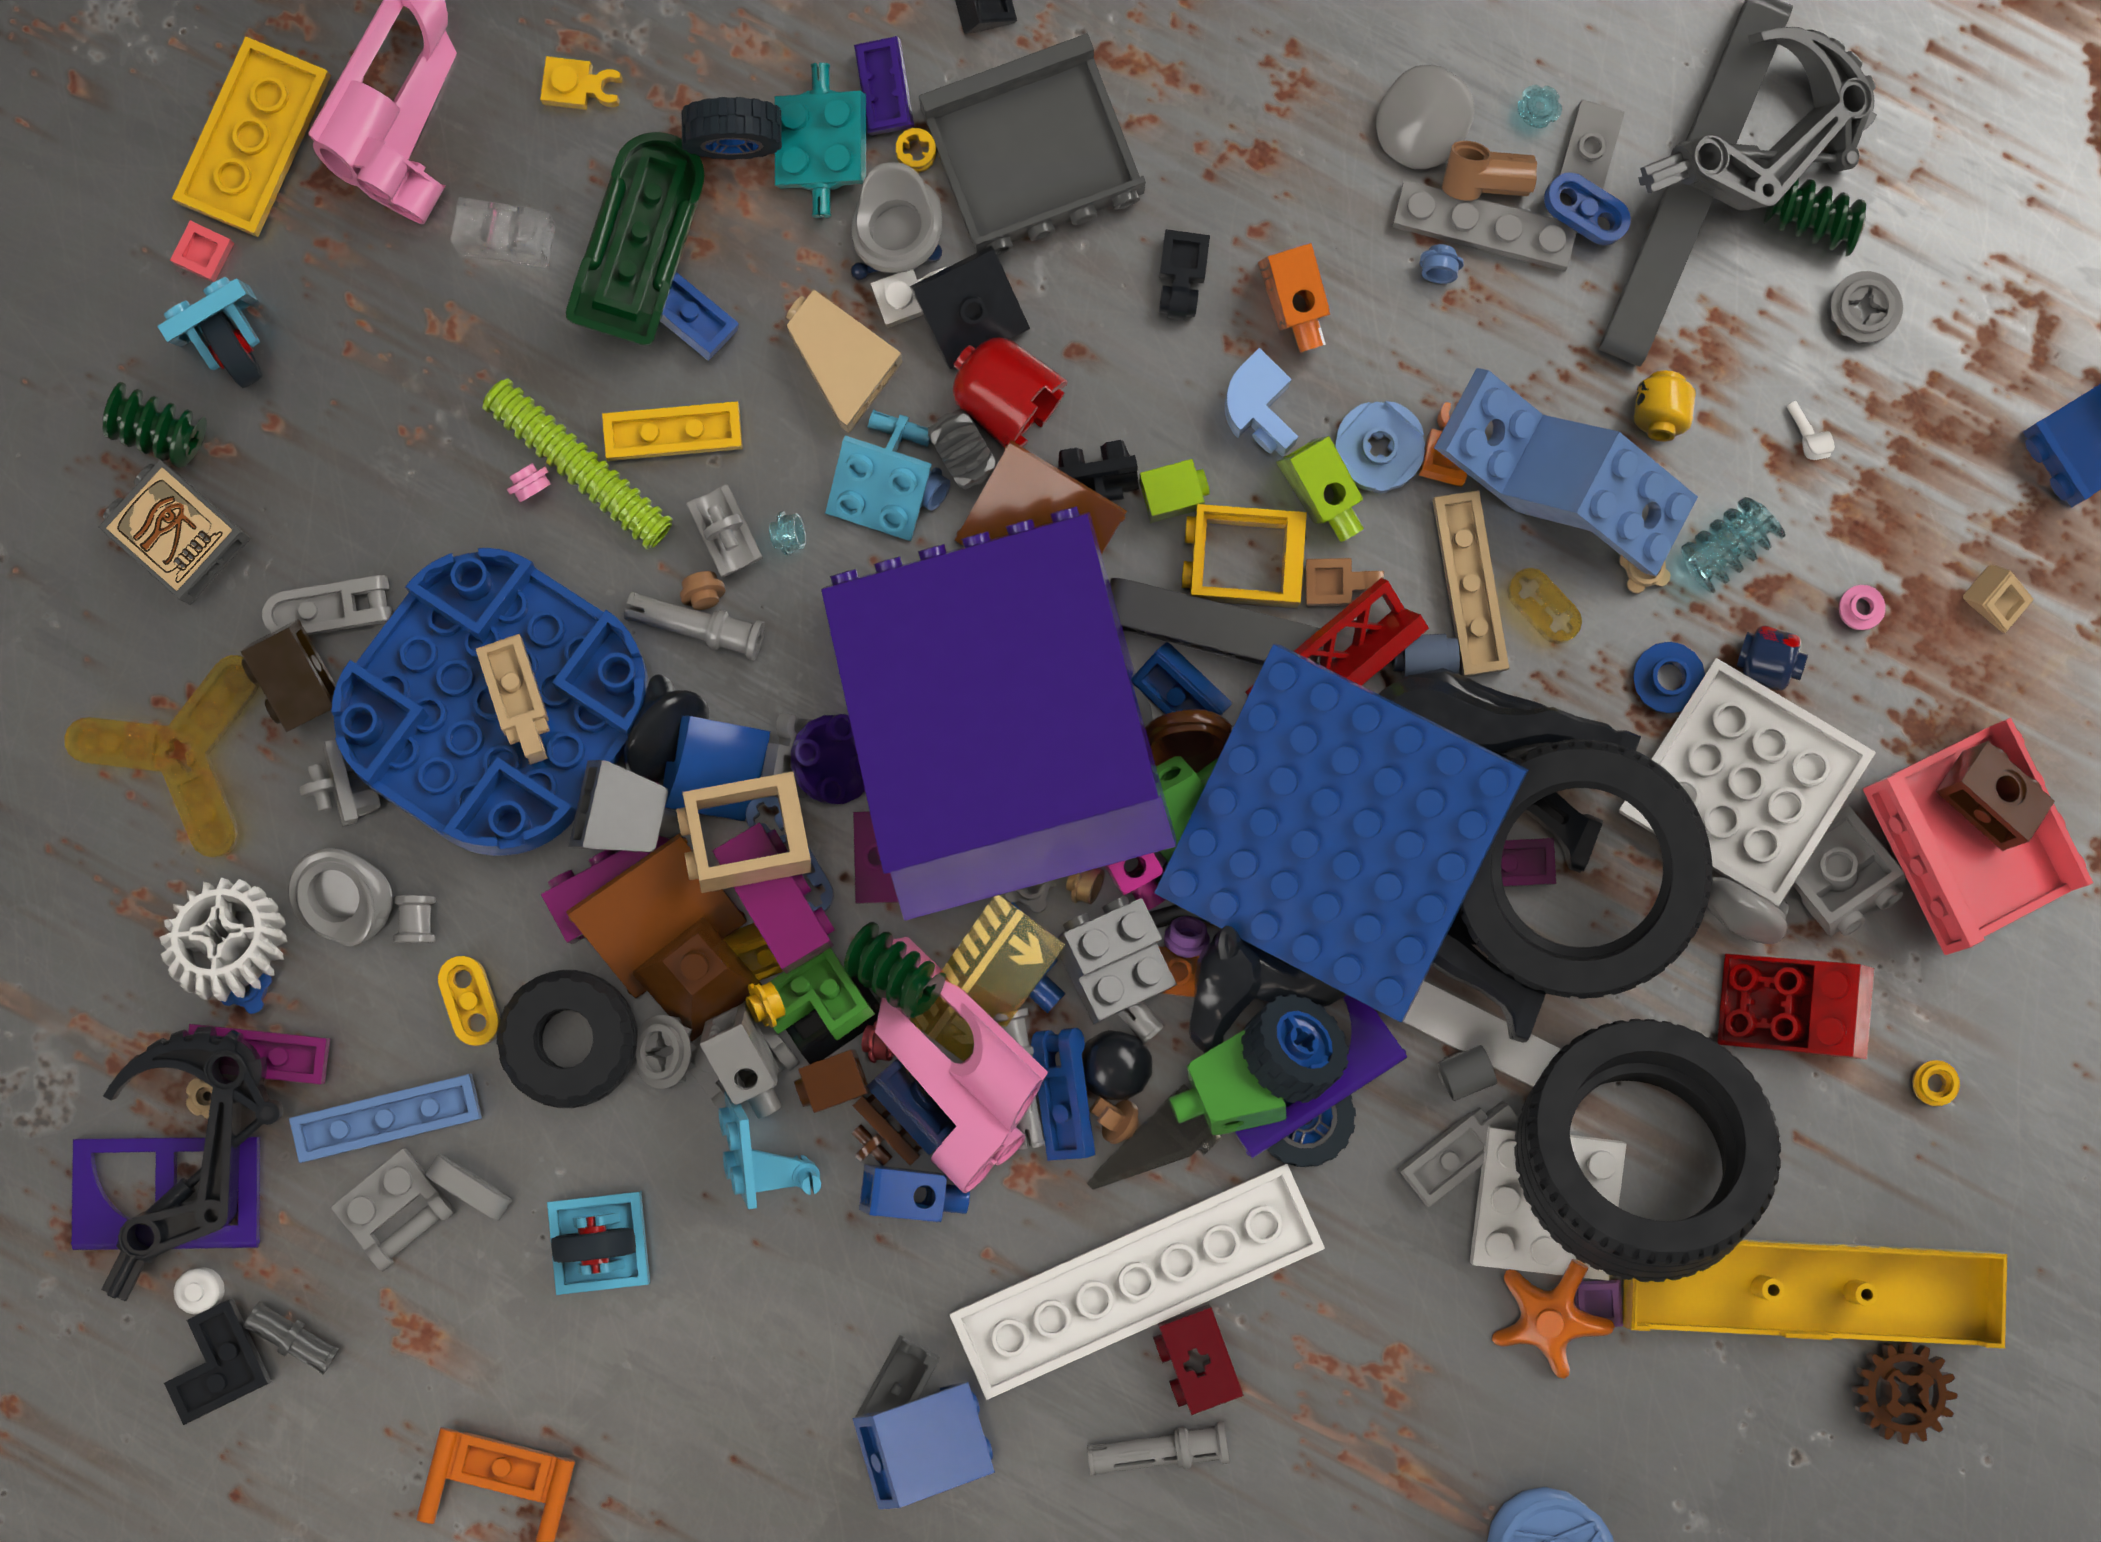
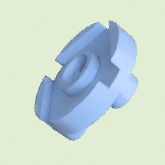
M1385 401V403L1368 402L1360 404L1345 416L1336 433L1335 447L1356 486L1378 494L1400 488L1408 483L1422 465L1425 454L1424 433L1421 423L1410 410L1396 402ZM1373 436L1379 440L1386 436L1390 440L1387 448L1391 454L1387 457L1381 454L1377 457L1373 456L1370 453L1372 446L1368 442L1369 438Z

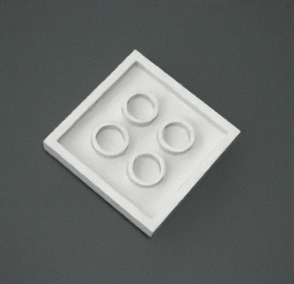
M1488 1126L1470 1263L1475 1266L1564 1275L1571 1260L1576 1259V1256L1565 1251L1561 1244L1556 1243L1550 1237L1551 1234L1543 1229L1539 1219L1532 1213V1206L1526 1202L1523 1195L1524 1191L1520 1187L1518 1180L1520 1174L1516 1171L1515 1165L1516 1129ZM1570 1135L1575 1158L1585 1177L1603 1197L1619 1207L1627 1144L1617 1140ZM1584 1263L1589 1267L1584 1278L1609 1281L1610 1275L1606 1274L1605 1271L1600 1269L1598 1271L1590 1267L1589 1264Z

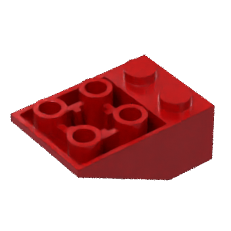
M1725 954L1717 1043L1725 1046L1867 1060L1875 968L1853 963Z

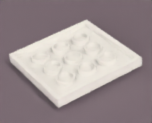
M1716 658L1651 760L1665 768L1682 785L1698 809L1710 843L1712 870L1779 907L1876 752ZM1624 801L1619 809V813L1655 834L1644 816L1635 807Z

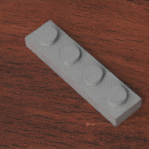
M1404 180L1392 224L1393 228L1561 271H1566L1568 268L1577 231L1555 218L1481 199L1470 201L1455 199L1447 195L1442 189Z

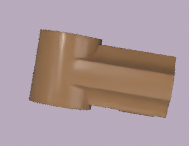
M1458 141L1451 147L1442 189L1450 197L1464 201L1478 199L1481 193L1529 196L1531 192H1534L1537 181V161L1534 155L1490 152L1487 147L1477 142Z

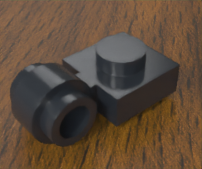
M1165 230L1159 278L1174 279L1171 286L1163 285L1161 291L1159 312L1167 313V318L1186 320V316L1195 317L1199 290L1190 289L1191 284L1189 282L1204 283L1210 235Z

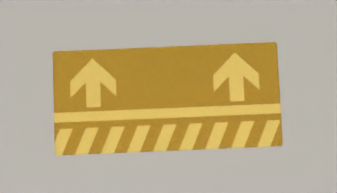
M997 895L991 899L940 973H945V981L964 990L993 1019L997 1014L1006 1015L1009 1018L1008 1020L997 1022L1001 1027H1006L1065 947V944L1002 896ZM938 996L931 1008L922 1015L909 1018L915 1026L963 1062L972 1055L974 1040L969 1024L940 996Z

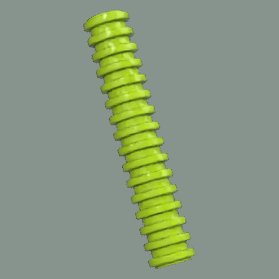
M509 378L500 380L489 390L483 400V410L487 413L493 411V418L497 422L503 420V426L508 431L514 429V436L518 440L524 438L525 445L529 449L535 447V454L539 458L546 457V463L550 467L557 466V473L560 476L567 475V481L571 485L578 484V491L582 495L588 493L589 500L593 504L599 502V509L603 513L609 511L611 513L610 518L614 522L620 520L622 522L621 528L624 531L631 530V536L635 540L641 538L643 540L642 546L645 549L653 548L662 541L671 529L673 519L669 515L663 517L660 507L650 506L652 501L648 497L641 498V491L639 489L629 488L630 482L626 478L620 480L618 471L615 469L608 470L609 464L605 460L599 462L597 460V453L594 451L587 452L588 446L584 442L577 443L576 435L573 433L566 434L567 428L563 424L556 425L555 417L552 415L545 416V409L541 405L535 407V401L530 396L524 398V391L520 387L514 389V383Z

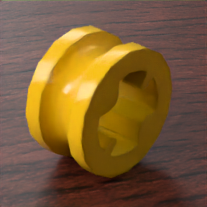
M911 128L905 130L898 137L896 142L898 162L910 166L917 173L924 172L933 165L936 159V144L928 131L921 128ZM919 141L921 147L929 148L928 153L922 152L923 159L913 160L911 154L903 153L904 148L910 149L909 142Z

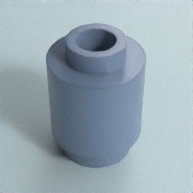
M1422 634L1392 660L1393 671H1401L1402 678L1440 668H1445L1458 674L1460 662L1458 639L1447 638L1446 634Z

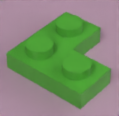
M832 948L827 949L787 974L783 972L770 981L777 989L785 1008V1016L776 1019L777 1026L773 1027L777 1034H780L816 1009L830 1033L836 1040H839L875 1015L852 978L845 972L844 966Z

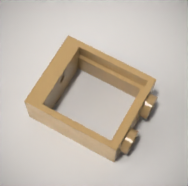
M793 771L682 792L685 807L676 809L681 836H691L693 851L684 854L689 880L699 879L701 893L812 872L811 858ZM777 795L788 852L709 867L698 810Z

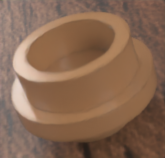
M701 571L683 579L681 582L683 589L680 592L681 602L686 606H692L695 610H705L717 605L719 598L725 594L726 590L724 583L718 580L715 572Z

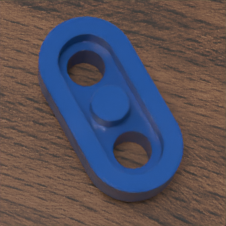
M1563 173L1556 177L1546 188L1544 202L1548 212L1592 242L1599 245H1611L1622 238L1629 230L1631 216L1627 206L1583 176L1576 173ZM1560 193H1566L1571 197V206L1564 205L1561 202ZM1598 217H1604L1608 220L1610 224L1609 230H1604L1598 225Z

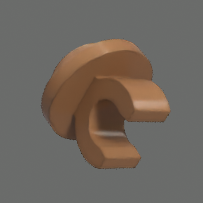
M1099 1096L1089 1109L1090 1113L1097 1116V1121L1103 1125V1138L1111 1144H1118L1123 1140L1129 1139L1138 1127V1108L1129 1100H1122L1114 1105L1107 1099Z

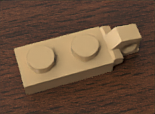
M517 634L476 648L501 730L505 736L507 735L510 745L520 742L524 755L528 758L530 765L548 759L540 734L550 731L547 722L549 718L521 635Z

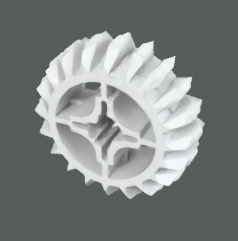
M221 877L216 889L211 883L203 881L201 894L196 895L195 892L187 890L189 902L184 906L173 903V910L178 915L175 919H164V926L170 933L159 937L161 945L167 949L161 956L163 962L169 966V975L176 982L179 981L181 983L180 986L186 992L192 994L196 992L201 999L209 1000L214 994L219 1001L226 1002L231 991L237 997L244 998L245 986L249 984L255 989H261V983L258 978L263 973L275 976L274 969L269 964L271 961L284 960L283 953L277 946L288 942L286 934L280 930L286 924L281 914L277 913L278 905L272 898L266 897V893L260 887L253 886L251 888L246 881L240 879L233 885L228 879ZM236 911L252 914L254 927L246 928L243 923L239 924L240 922L235 918ZM193 952H202L212 962L211 969L197 967Z

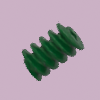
M1798 178L1776 204L1768 206L1764 217V224H1767L1776 214L1779 215L1778 229L1781 231L1791 221L1796 222V237H1800L1808 228L1813 229L1812 243L1817 244L1825 234L1830 235L1829 249L1832 251L1843 240L1846 242L1845 256H1850L1854 251L1866 220L1865 200L1857 199L1849 207L1850 197L1847 193L1842 192L1832 201L1833 190L1829 186L1822 187L1815 195L1816 183L1812 179H1807L1798 189Z
M123 382L117 383L110 393L103 412L102 429L104 436L110 440H118L120 438L121 443L127 447L137 445V449L144 454L153 452L158 460L165 461L170 458L171 464L175 467L181 468L186 466L197 454L203 443L207 427L206 418L202 417L193 426L191 425L193 418L191 410H185L180 418L176 419V405L170 402L162 412H159L160 399L157 396H152L144 406L142 405V390H134L127 399L125 398L126 384Z
M869 922L861 928L848 947L844 960L845 972L851 978H858L864 987L872 988L878 997L886 998L891 1006L900 1008L905 1016L914 1018L922 1015L931 1008L940 995L946 980V974L939 973L932 978L935 970L933 962L925 961L919 966L921 961L920 953L911 951L906 955L907 945L903 941H898L892 945V934L887 931L878 935V924Z

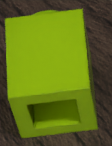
M1193 459L1139 474L1138 481L1150 524L1195 512L1197 504L1205 503L1203 497L1210 495L1205 472L1203 469H1195Z

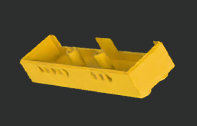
M1743 1239L1721 1261L1704 1271H1697L1695 1275L1682 1277L1678 1280L1666 1279L1664 1282H1640L1634 1278L1631 1280L1624 1279L1623 1327L1639 1331H1650V1329L1779 1335L1785 1338L1821 1340L1840 1338L1979 1345L1986 1348L2005 1349L2007 1254L1993 1251Z

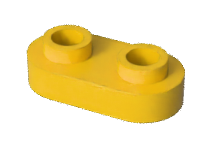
M456 956L447 960L440 968L438 985L454 1033L462 1042L468 1045L481 1046L490 1043L497 1036L501 1018L484 967L477 960L466 956ZM461 971H468L472 978L470 985L466 988L459 987L456 982L457 975ZM476 1014H481L486 1019L485 1028L479 1032L471 1027V1019Z

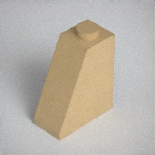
M813 289L807 299L800 296L791 306L786 315V318L790 320L787 328L842 429L850 433L903 363L902 354Z

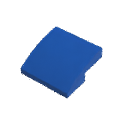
M682 716L675 762H666L663 786L668 789V796L665 808L676 810L677 808L685 807L682 793L685 791L760 778L771 731L699 717ZM752 800L700 809L698 814L745 821L746 809Z

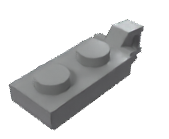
M1504 1101L1497 1104L1487 1113H1484L1479 1107L1472 1113L1469 1112L1398 1168V1171L1422 1202L1429 1207L1483 1165L1484 1145L1486 1146L1488 1126L1508 1128L1519 1117L1509 1104Z

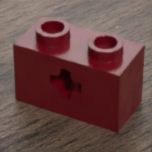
M1209 1304L1158 1323L1161 1334L1154 1336L1153 1339L1162 1363L1171 1360L1177 1378L1170 1380L1169 1383L1178 1407L1187 1405L1191 1415L1244 1396L1212 1307ZM1195 1348L1200 1355L1208 1354L1209 1358L1202 1362L1204 1371L1198 1373L1194 1371L1192 1366L1184 1368L1183 1363L1190 1359L1188 1351Z

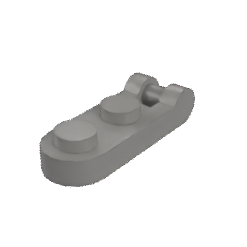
M377 575L276 593L265 602L262 609L264 625L272 633L299 619L309 636L368 625L385 624L393 614V608L387 606L385 593L389 591L388 577L386 575ZM367 594L369 609L357 611L355 596Z

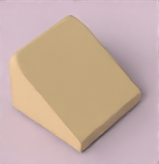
M1989 565L1963 595L1965 601L2003 633L2009 630L2034 600L2010 570L1995 565Z

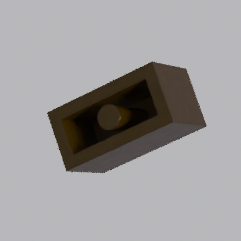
M299 619L250 643L241 651L244 657L242 659V666L247 677L252 683L260 685L267 698L265 699V707L268 714L275 723H281L286 732L332 709L336 684Z

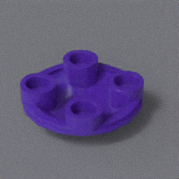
M846 714L823 715L809 721L798 732L791 748V770L794 773L798 786L810 798L824 804H845L859 798L865 791L849 715Z

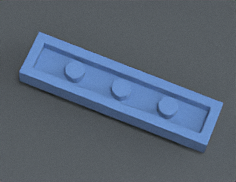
M467 1074L291 1117L289 1121L298 1161L303 1163L482 1119L473 1076L472 1074Z

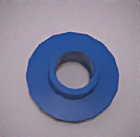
M1664 642L1655 644L1643 652L1635 665L1633 679L1636 692L1646 705L1655 711L1670 714L1683 711L1704 678L1705 672L1703 663L1694 651L1683 644ZM1663 665H1674L1680 670L1682 684L1676 690H1667L1658 682V670Z

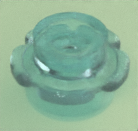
M1532 85L1523 91V98L1518 102V113L1525 123L1535 128H1545L1550 122L1558 120L1562 112V105L1558 102L1560 96L1554 88ZM1542 102L1544 108L1538 109L1536 103Z
M780 511L777 514V521L770 523V539L775 549L780 548L783 554L788 556L794 550L804 549L806 544L805 528L802 518L798 513L786 515L785 511Z

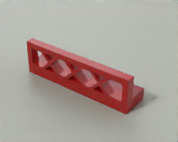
M1380 578L1293 652L1305 658H1309L1311 655L1321 656V666L1362 686L1424 634L1429 627L1421 614L1404 608L1389 581ZM1382 596L1391 612L1378 623L1368 622L1371 605ZM1344 627H1355L1352 645L1344 651H1335L1337 633ZM1253 685L1245 691L1247 696H1249Z

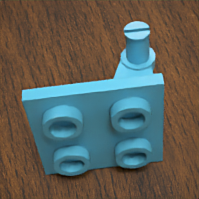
M873 409L868 428L891 434L892 436L886 448H882L845 435L825 514L911 541L932 464L898 453L897 450L903 439L928 447L931 441L928 436V428L909 422V417L900 414L899 418Z
M725 1091L726 1107L719 1108L718 1115L722 1136H727L730 1150L723 1152L724 1171L726 1179H731L734 1195L741 1194L747 1208L754 1209L757 1208L756 1192L794 1186L801 1188L808 1195H811L810 1188L814 1194L819 1192L821 1189L819 1169L806 1156L801 1155L800 1160L798 1155L791 1158L751 1149L749 1119L741 1104L734 1105Z

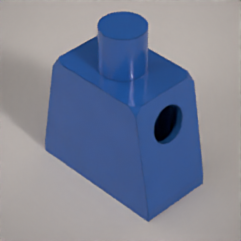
M864 1164L859 1210L868 1215L941 1222L943 1212L966 1214L968 1211L970 1191L963 1193L956 1185L947 1184V1176L944 1174ZM919 1187L926 1189V1197L921 1203L914 1202V1193Z

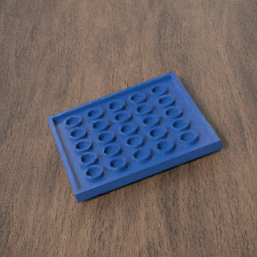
M1273 644L1154 893L1221 929L1224 926L1233 927L1238 932L1240 939L1387 1016L1403 1022L1529 770L1279 644Z

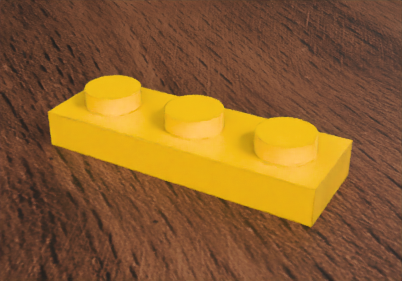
M738 401L602 413L607 461L743 449Z

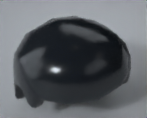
M1108 1030L1099 1033L1085 1043L1081 1054L1085 1083L1088 1090L1094 1095L1109 1100H1127L1144 1090L1152 1076V1056L1148 1047L1143 1045L1142 1040L1125 1032Z

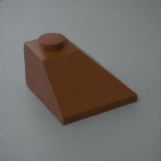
M704 916L632 973L669 1016L679 1017L683 1026L692 1029L689 1036L691 1042L702 1035L705 1021L746 1001V997L750 996L749 984L762 985Z

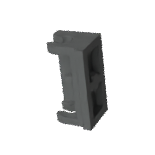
M899 1335L855 1417L871 1412L886 1411L919 1399L940 1357Z

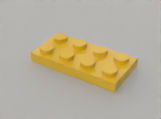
M245 36L172 199L177 204L259 237L331 78L328 70Z

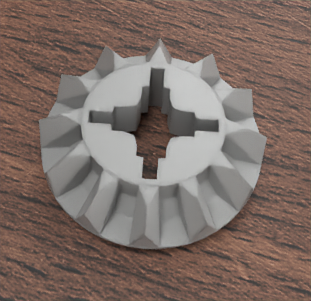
M1860 271L1847 276L1837 285L1830 299L1831 320L1835 321L1841 335H1846L1856 340L1857 343H1876L1887 337L1896 329L1903 314V301L1896 285L1886 276L1872 271ZM1869 291L1870 306L1877 308L1879 312L1871 313L1862 324V318H1860L1861 311L1854 308L1852 304L1860 303Z
M656 1015L647 1019L637 1031V1049L633 1062L640 1078L651 1087L659 1089L672 1088L675 1084L685 1082L686 1072L695 1067L691 1061V1052L697 1047L690 1042L689 1038L692 1029L683 1026L679 1017ZM666 1046L673 1048L672 1055L666 1058L661 1057V1055L655 1056V1052L661 1051V1048Z

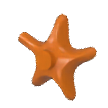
M1572 1259L1560 1283L1552 1290L1538 1288L1516 1270H1506L1504 1281L1519 1305L1521 1317L1515 1324L1496 1331L1492 1335V1341L1502 1347L1518 1344L1536 1346L1547 1358L1554 1374L1558 1378L1565 1379L1570 1373L1566 1355L1567 1344L1575 1338L1606 1336L1613 1332L1615 1326L1613 1321L1608 1318L1588 1314L1576 1307L1574 1297L1589 1267L1576 1259Z

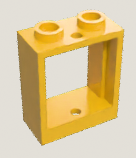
M1197 504L1195 516L1186 517L1185 543L1193 544L1192 561H1183L1181 588H1189V595L1219 603L1297 609L1301 603L1307 512ZM1207 523L1284 529L1280 592L1202 586Z

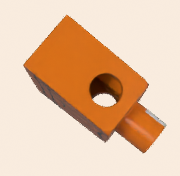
M1312 243L1267 256L1259 261L1258 266L1280 331L1290 327L1293 328L1300 353L1326 345L1318 319L1330 315V309ZM1295 294L1300 295L1305 300L1306 308L1304 312H1299L1294 308L1292 301Z

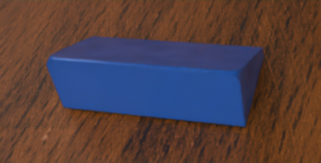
M1168 642L1157 649L1131 678L1132 683L1164 714L1179 710L1201 709L1222 716L1232 705V702Z

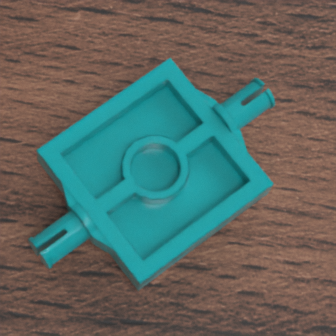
M819 62V64H811L812 90L800 95L774 96L775 105L779 106L781 110L782 148L775 153V186L780 189L804 188L812 191V217L823 218L824 216L829 218L831 217L830 191L844 185L863 184L866 178V94L861 90L845 92L830 90V64Z

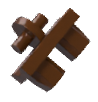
M873 1094L868 1098L862 1096L852 1105L878 1132L873 1137L860 1124L851 1133L863 1145L855 1154L860 1163L871 1154L884 1166L892 1158L890 1153L881 1145L884 1140L910 1166L921 1156L918 1152L922 1147L904 1128L899 1132L886 1119L891 1113Z

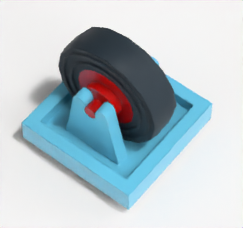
M223 277L207 286L203 290L206 297L190 305L188 301H183L163 314L166 321L157 327L166 341L171 344L183 347L192 341L211 370L214 371L219 367L226 369L239 386L246 388L257 382L263 374L252 354L254 351L253 347L261 342L242 313V310L259 300L248 284L237 278L229 281L227 277ZM229 318H232V320L234 321V323H235L236 326L238 327L237 329L235 328V326L233 325V323L230 321Z
M641 1191L547 1202L556 1295L650 1284Z

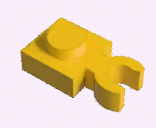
M546 56L540 100L543 105L587 110L588 98L590 97L596 98L603 106L617 107L620 102L618 95L606 94L603 92V88L609 82L622 83V75L613 69H605L597 75H593V66L590 61Z

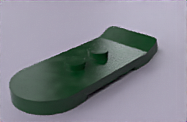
M662 132L645 133L629 140L619 151L566 308V318L572 324L642 346H650L654 342L701 197L705 177L704 166L700 156L683 150L681 138Z

